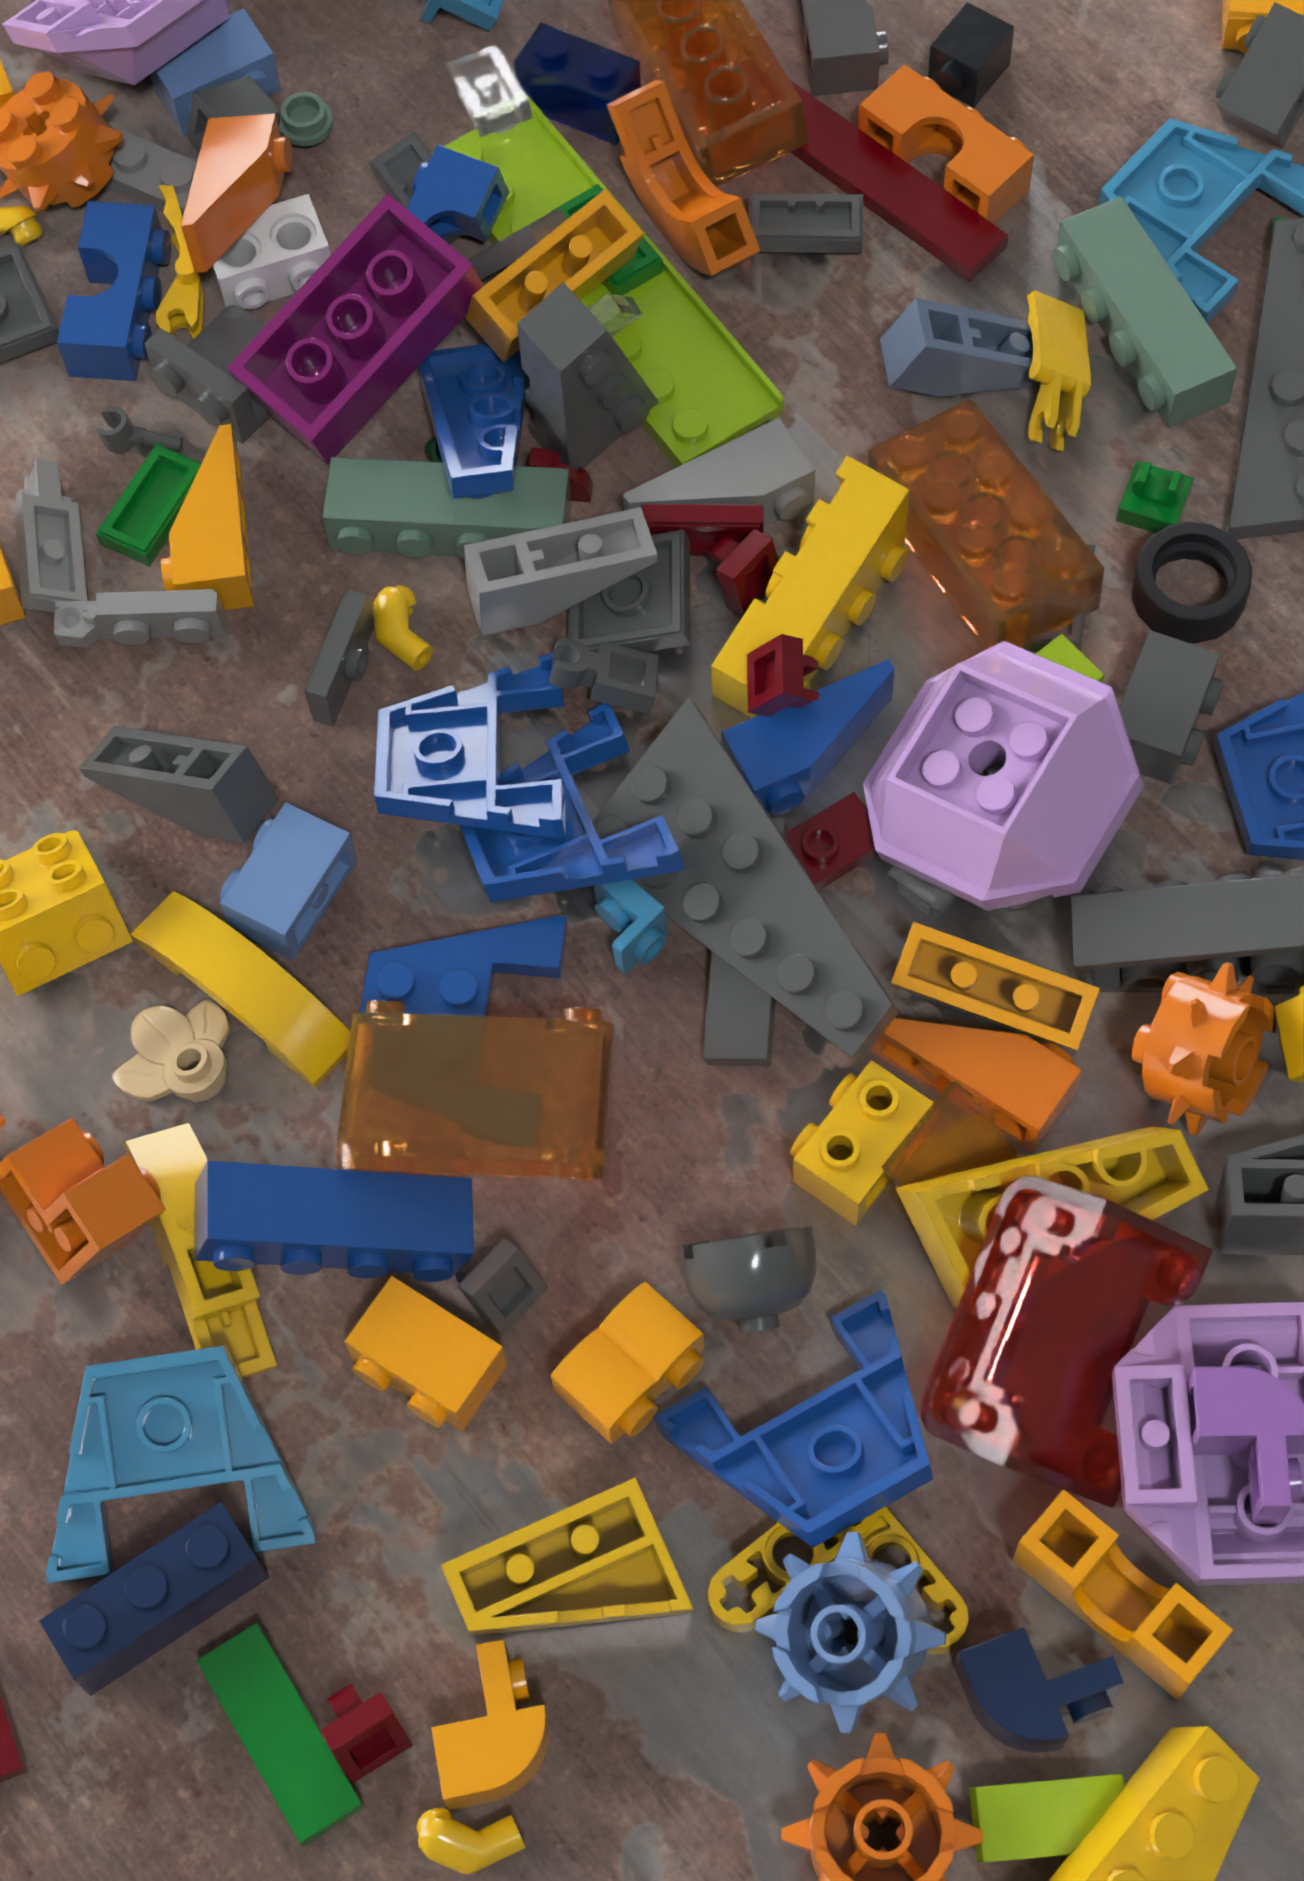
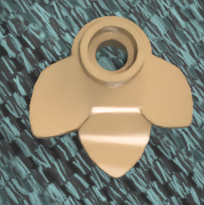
M210 999L198 1003L190 1010L186 1017L174 1008L166 1006L150 1007L139 1012L131 1026L132 1043L139 1053L112 1074L115 1084L124 1093L135 1099L147 1102L160 1099L171 1093L193 1102L205 1101L214 1097L223 1088L227 1078V1059L221 1050L230 1032V1023L226 1013Z

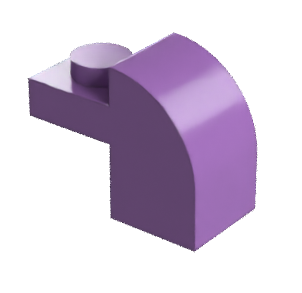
M1194 1367L1187 1381L1193 1455H1247L1252 1523L1281 1524L1292 1507V1501H1300L1302 1478L1298 1458H1288V1454L1304 1453V1403L1282 1380L1258 1369L1248 1367Z

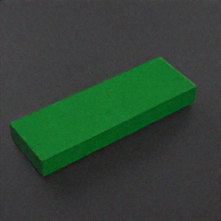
M255 1623L196 1660L302 1847L365 1808L329 1749L317 1724L258 1623Z

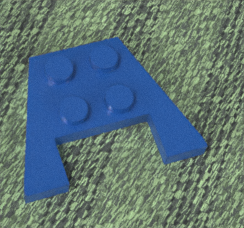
M553 652L538 657L540 666L514 675L510 667L488 673V683L456 693L453 685L379 709L374 798L378 814L551 838L565 837V794L562 779L500 785V715L507 712L564 707V688L557 687L549 682V677L555 661L551 660Z
M1304 692L1287 701L1282 698L1216 734L1213 744L1214 751L1248 855L1304 860Z
M602 703L589 712L591 722L571 736L569 732L562 730L546 741L549 751L523 769L520 765L514 763L500 773V785L562 779L565 794V837L551 838L460 825L490 903L675 873L685 869L679 849L663 815L604 839H599L572 775L630 752L625 735L611 705Z
M553 916L370 953L350 1066L353 1081L426 1112L427 1109L437 1112L460 1122L461 1128L482 1137L484 1134L506 1142L511 1145L512 1150L521 1154L535 1156L543 1106L542 1093L478 1086L495 973L561 979L568 930L567 917Z
M882 1289L829 1318L834 1335L859 1368V1371L756 1429L740 1436L707 1387L654 1416L658 1430L665 1440L812 1548L933 1480L888 1300Z

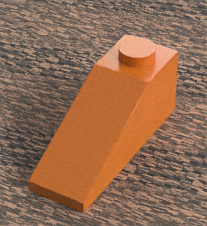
M275 114L208 118L181 222V228L195 273L207 272L280 196L284 174L292 170L293 154L289 138L287 136L281 137Z
M899 1018L893 1019L870 1049L877 1056L1033 1154L1076 1094L1082 1069L1075 1066L1072 1057L1059 1046L1050 1042L1040 1044L1027 1035Z

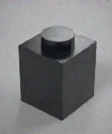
M967 2L930 46L928 78L934 80L941 90L952 98H956L974 108L1010 65L1014 26Z

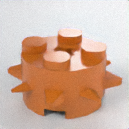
M49 71L36 73L31 76L25 88L12 96L0 108V169L8 177L0 188V199L19 190L27 201L32 204L36 212H49V205L67 202L71 208H75L98 194L112 178L114 170L109 165V162L114 154V148L120 149V143L123 139V133L113 129L103 117L104 112L115 96L111 93L92 103L83 90L74 82L67 79H56Z
M1226 962L1222 964L1213 981L1181 972L1171 974L1164 985L1161 1004L1152 1024L1142 1025L1134 1038L1132 1059L1143 1064L1142 1077L1145 1092L1152 1099L1171 1105L1167 1121L1170 1125H1173L1185 1112L1189 1134L1192 1135L1199 1134L1208 1119L1226 1123L1228 1112L1238 1116L1244 1114L1256 1097L1269 1066L1268 1062L1259 1060L1258 1056L1262 1046L1263 1031L1276 1033L1275 1008L1268 998L1251 993L1254 981L1251 975L1239 987L1237 986L1232 963Z
M886 1733L874 1734L866 1760L864 1758L854 1759L839 1770L813 1759L807 1765V1768L819 1794L814 1802L812 1817L781 1828V1841L810 1852L813 1869L819 1877L818 1881H946L945 1875L953 1860V1854L983 1843L982 1830L953 1818L952 1802L945 1793L955 1769L952 1763L946 1760L924 1770L911 1760L904 1758L896 1760ZM874 1821L879 1829H881L885 1822L895 1826L897 1831L893 1844L896 1849L887 1852L884 1847L879 1851L870 1848L867 1845L870 1832L866 1825Z

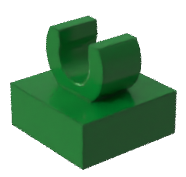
M1136 461L1119 505L1116 521L1153 533L1159 532L1166 526L1179 524L1194 478L1183 475L1179 471L1173 472L1153 466L1149 462Z

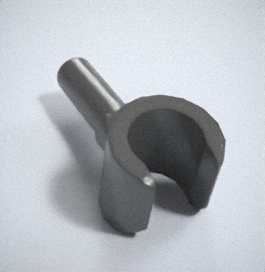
M107 407L102 410L101 414L106 423L114 429L108 431L96 429V432L110 452L115 454L125 453L135 444L141 446H155L159 444L170 450L181 451L182 437L135 427L132 425L126 412L119 407Z

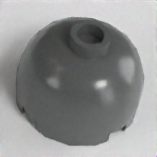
M812 1226L737 1235L720 1239L716 1242L706 1240L679 1246L682 1269L688 1291L699 1308L715 1319L738 1320L740 1333L780 1327L778 1314L798 1307L810 1293L816 1276V1249Z

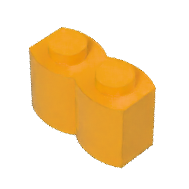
M645 1281L630 1292L610 1312L601 1325L585 1337L560 1362L550 1375L553 1391L610 1444L619 1439L624 1433L632 1438L639 1434L655 1416L658 1406L654 1404V1401L658 1396L672 1385L677 1390L682 1389L701 1370L705 1359L701 1356L705 1350L704 1333Z

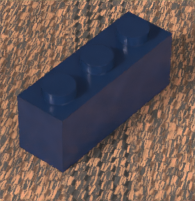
M220 1502L39 1620L72 1678L92 1696L269 1579L226 1508Z

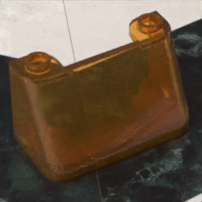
M366 1001V1012L353 1013L337 1135L335 1169L373 1172L391 1171L403 1174L526 1177L555 1180V1177H559V1179L580 1182L609 1183L615 1025L610 1022L601 1021V1010L592 1008H562L561 1019L406 1014L404 1002Z

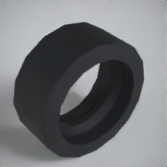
M1184 522L1166 526L1148 539L1138 555L1132 587V599L1137 614L1152 631L1187 643L1196 644L1217 639L1235 626L1245 609L1251 588L1252 566L1245 548L1230 533L1211 524ZM1181 559L1202 561L1214 567L1226 579L1227 593L1220 601L1201 607L1182 605L1168 598L1156 585V573L1160 567L1168 562Z

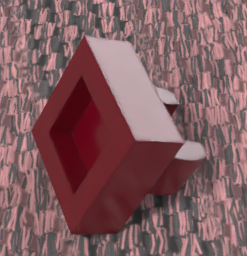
M753 529L740 544L731 538L722 536L707 551L709 558L720 563L713 571V574L719 580L727 608L743 616L754 599L761 601L766 596L768 582L773 574L774 567L779 561L773 539Z
M780 634L747 654L748 713L770 717L788 706L803 708L819 699L818 691L804 688V676L818 669V661L809 655H803L802 638Z
M350 1683L327 1698L338 1719L319 1731L351 1784L413 1746L382 1692L362 1702Z

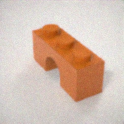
M904 64L859 104L858 128L907 163L924 154H940L951 159L945 166L944 189L991 223L995 224L1030 191L1034 154L1028 151L1020 140L1015 137H1008L985 121L977 110L972 107H965L942 91L934 80L922 77Z

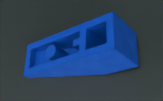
M889 659L816 690L819 692V699L803 708L788 706L770 717L758 715L721 731L722 745L726 748L736 763V767L768 813L780 815L796 808L805 797L810 796L892 700L895 669Z

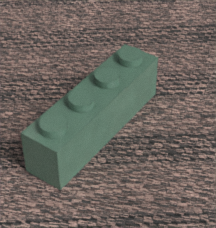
M1122 196L1060 221L1057 248L1053 250L1055 267L1064 281L1070 280L1080 294L1082 307L1087 318L1093 324L1099 323L1105 332L1116 362L1121 367L1127 366L1137 381L1138 391L1144 405L1150 411L1156 410L1166 427L1171 428L1229 403L1238 368Z
M331 457L322 517L330 550H341L350 555L380 552L399 553L409 558H424L429 555L458 556L465 559L464 545L569 523L572 505L569 469L517 466L514 490L494 493L486 498L462 497L453 499L443 462Z

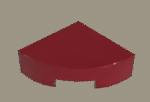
M531 447L529 467L569 469L572 501L591 503L593 481L585 469L580 467L576 471L572 467L560 462L561 455L558 452Z

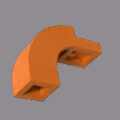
M655 80L607 104L625 154L619 157L627 176L652 222L683 261L695 270L713 276L761 251L741 197L720 191L708 179L696 161L687 143L664 81Z

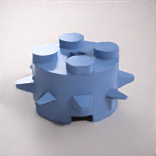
M847 1532L834 1562L811 1566L791 1553L787 1555L783 1562L790 1582L775 1602L773 1612H778L757 1619L755 1631L776 1641V1646L772 1647L773 1658L785 1677L778 1692L779 1697L785 1702L803 1695L809 1701L830 1704L841 1733H853L865 1704L888 1698L912 1712L919 1704L910 1682L925 1662L927 1650L946 1644V1633L933 1627V1623L928 1617L927 1607L915 1587L923 1571L922 1567L917 1562H913L896 1569L890 1564L880 1562L878 1559H869L860 1532ZM853 1619L858 1627L857 1636L859 1640L858 1643L849 1645L844 1638L850 1630L846 1620Z

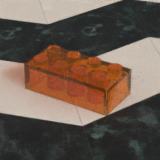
M608 0L617 36L646 85L655 80L664 81L687 143L699 166L716 187L809 143L802 100L741 0Z
M971 398L868 450L869 468L910 489L905 542L986 649L1003 641L1024 649L1031 645L1039 636L1047 632L1054 633L1073 623V618L1080 614L1086 613L1088 615L1099 609L1104 566Z

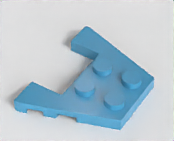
M1169 118L1101 188L1099 204H1104L1122 196L1208 324L1236 294L1239 280L1196 252L1257 188L1262 189L1304 216V166L1291 162L1293 154L1272 149L1267 155L1239 147V138Z
M226 1345L92 1364L85 1367L69 1450L71 1456L64 1492L59 1502L56 1518L58 1524L52 1555L49 1556L46 1570L47 1583L106 1575L114 1571L105 1500L242 1480L245 1484L254 1552L314 1544L318 1541L317 1530Z

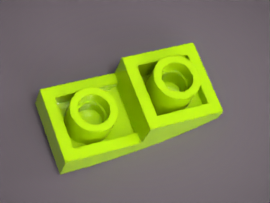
M1123 1773L969 1787L973 1827L983 1831V1843L975 1846L977 1862L1071 1855L1125 1788Z

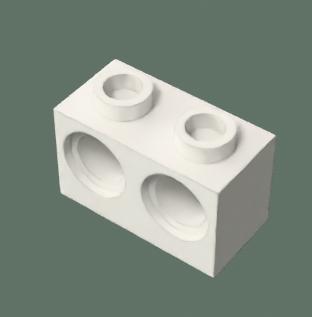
M309 194L270 205L210 267L225 308L236 305L242 309H255L267 302L293 295L330 256L329 245Z

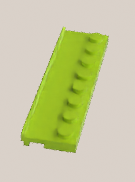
M528 95L521 98L522 103L443 146L497 166L502 173L509 189V194L488 236V240L492 245L597 184L611 194ZM644 232L643 237L663 259V272L618 299H615L601 283L580 301L609 332L659 401L650 409L648 417L641 426L675 468L746 434L764 422L769 423L779 418L780 413L784 411V397Z

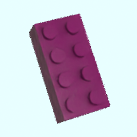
M387 193L233 360L227 369L234 379L248 388L251 399L326 464H329L331 457L338 455L467 314L472 295L480 290L483 284L471 262Z

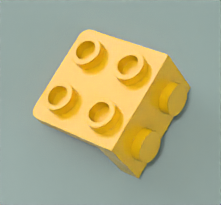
M72 830L65 833L49 834L39 839L32 848L7 860H0V964L17 997L133 942L107 885L78 831Z

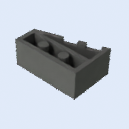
M564 282L517 323L522 369L530 379V388L525 390L526 402L533 409L534 420L529 422V432L543 449L560 453V462L572 467L576 471L580 467L584 469L624 432H629L639 427L648 417L650 409L659 402L609 332Z
M1304 1134L1227 1155L1217 1193L1221 1254L1304 1255Z

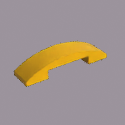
M173 891L130 934L135 943L173 974L178 976L182 973L262 1038L270 1053L313 1088L316 1089L354 1049L355 1036L314 995L243 935L187 897Z

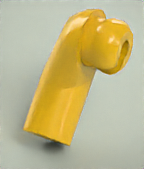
M26 205L0 207V237L11 232L15 243H19L22 247L36 241L43 234L41 225L35 219L38 214Z
M404 585L387 586L378 593L373 602L376 641L414 671H419L429 662L434 649L409 629V616L413 614V608L410 606L416 604V598L413 592Z
M433 1808L421 1815L416 1826L419 1836L418 1846L426 1857L461 1874L476 1873L526 1848L512 1815L476 1831L451 1819L449 1810Z

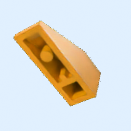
M231 424L219 425L169 532L171 557L161 559V572L165 591L214 589L218 593L225 610L254 607L241 460Z

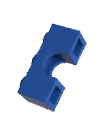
M436 145L429 162H423L416 172L413 182L414 194L406 209L443 240L453 235H468L486 242L509 194V189L499 167Z
M88 201L78 250L89 283L111 284L112 286L106 291L93 296L67 295L57 345L69 377L137 381L141 359L149 358L144 343L152 336L151 328L148 324L151 311H157L161 302V282L158 274L160 264L167 265L171 252L170 233L168 230L161 228L155 205Z

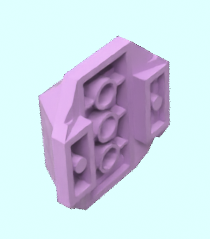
M36 0L2 25L14 44L40 49L84 74L136 85L230 17L229 0Z
M1006 641L963 662H959L952 668L926 680L863 782L874 846L880 858L987 911L1024 904L1049 895L1056 898L1080 893L1144 787L1122 713L1112 687ZM1005 762L1004 766L997 773L990 776H981L983 771L991 764Z
M1304 1302L1174 1306L1136 1347L1131 1349L1115 1365L1112 1372L1123 1511L1197 1586L1304 1583V1453L1288 1454V1458H1298L1302 1478L1300 1501H1292V1507L1281 1524H1253L1247 1455H1193L1187 1381L1194 1367H1248L1267 1372L1282 1380L1304 1403Z

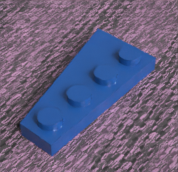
M487 343L433 350L417 367V373L453 499L462 497L486 498L494 493L514 490L526 401L525 390H527L529 378L522 369L520 350L504 363Z

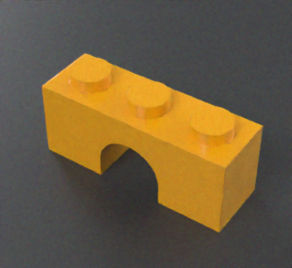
M1063 1489L1021 1538L1013 1562L1179 1701L1222 1648L1233 1629L1179 1584L1175 1583L1172 1588H1166L1138 1570L1119 1549L1117 1544L1119 1535Z

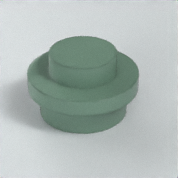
M298 92L292 94L283 102L280 125L278 127L281 136H287L291 144L296 146H312L322 142L329 136L333 129L334 121L330 107L318 95L311 92Z

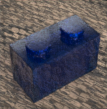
M540 22L514 61L518 104L522 103L521 98L528 95L547 118L617 145L620 138L607 104L641 88L640 61Z

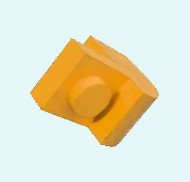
M504 1639L476 1645L488 1716L431 1727L442 1798L449 1811L495 1802L514 1794L532 1779L546 1755L550 1725L545 1705L518 1709V1702L530 1700L523 1657L510 1660Z

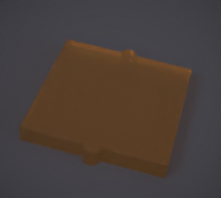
M950 1082L881 1168L900 1187L1020 1158L1021 1155L994 1125V1114L983 1112L958 1082Z

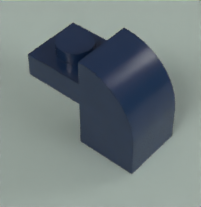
M1024 1627L959 1651L954 1663L955 1671L970 1708L982 1727L1001 1743L1017 1750L1033 1753H1045L1062 1749L1069 1737L1062 1717L1070 1714L1073 1724H1079L1109 1712L1113 1709L1110 1699L1118 1695L1124 1684L1113 1656L1046 1681Z

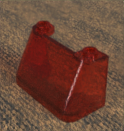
M1023 1176L1016 1179L1006 1188L998 1203L923 1394L921 1420L925 1429L935 1437L1003 1467L1114 1508L1121 1490L1117 1435L1100 1428L1113 1396V1369L1130 1351L1149 1300L1167 1306H1176L1187 1301L1201 1283L1213 1249L1108 1199L1037 1176Z

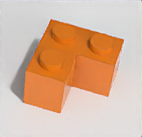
M73 1117L8 1154L0 1162V1192L61 1285H64L127 1246L166 1210L160 1201L161 1193L154 1177L145 1168L138 1167L129 1153L105 1167L104 1155L100 1145L90 1133L81 1131Z

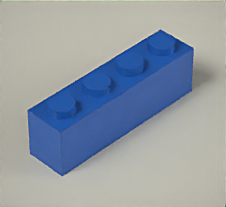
M207 1161L195 1183L194 1261L213 1262L214 1267L220 1270L243 1271L254 1267L255 1264L281 1265L283 1272L294 1275L313 1274L319 1272L322 1268L347 1269L348 1275L356 1278H377L386 1275L389 1271L413 1273L414 1279L423 1282H440L452 1278L453 1275H457L474 1255L472 1178Z

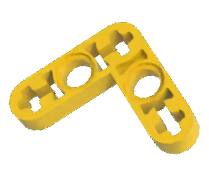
M886 1506L861 1520L860 1524L852 1525L828 1539L831 1543L835 1544L830 1550L825 1549L824 1543L814 1548L811 1547L813 1551V1559L809 1564L811 1566L834 1562L847 1532H860L869 1559H872L875 1553L883 1548L893 1547L900 1549L907 1555L910 1564L917 1562L923 1569L915 1587L922 1577H925L931 1584L924 1587L921 1593L922 1598L935 1611L941 1610L945 1606L952 1611L947 1624L951 1633L946 1635V1644L928 1649L927 1653L932 1655L945 1654L955 1649L962 1641L969 1620L965 1602ZM780 1523L775 1524L726 1563L711 1578L708 1587L709 1611L714 1621L722 1628L735 1633L748 1632L756 1627L757 1619L775 1613L773 1612L775 1602L790 1582L787 1571L782 1570L773 1559V1550L780 1540L786 1537H797ZM756 1559H760L767 1576L782 1588L778 1592L772 1593L766 1581L754 1590L751 1595V1603L754 1608L752 1611L745 1613L738 1606L729 1611L724 1609L722 1606L727 1601L725 1586L733 1582L739 1589L747 1587L758 1578V1569L752 1566L751 1563Z

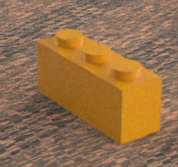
M604 189L472 295L465 319L504 363L520 350L517 323L562 282L579 300H582L634 257L644 232L612 195Z
M916 922L912 923L891 981L893 987L1044 1042L1053 1043L1075 1053L1078 1051L1100 988Z

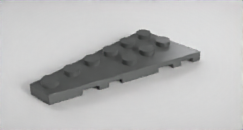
M1304 218L1276 221L1271 239L1263 304L1256 339L1257 344L1242 431L1238 470L1233 491L1232 510L1227 531L1235 539L1304 531Z
M688 697L593 819L592 823L599 839H604L663 815L679 849L685 869L675 873L632 880L665 907L666 916L844 1053L860 1063L897 1016L899 1010L860 951L854 946L836 918L837 916L806 873V869L758 796L752 791L736 767V763L707 723V719L697 704Z

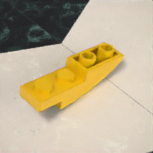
M186 1123L126 1141L124 1145L127 1154L131 1155L138 1167L145 1168L154 1177L161 1193L160 1201L166 1210L150 1225L164 1268H170L195 1348L201 1349L226 1345L242 1379L273 1370L277 1363L256 1303L260 1298V1294L251 1268L243 1271H224L215 1268L213 1262L194 1261L195 1183L208 1160L190 1124Z

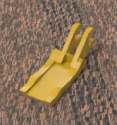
M158 185L159 191L165 200L164 217L173 230L172 246L179 257L175 262L176 277L156 311V325L158 329H163L174 338L176 330L186 328L189 330L190 337L193 340L203 330L204 305L206 303L205 292L200 273L194 272L181 228L183 216L173 185Z
M1034 290L1027 295L1030 309L1027 322L1032 333L1033 357L1029 369V378L1041 383L1028 425V437L1030 441L1042 444V424L1045 420L1046 426L1051 428L1049 439L1051 449L1064 452L1063 435L1065 428L1068 435L1076 438L1080 426L1082 399L1087 395L1091 387L1084 310Z

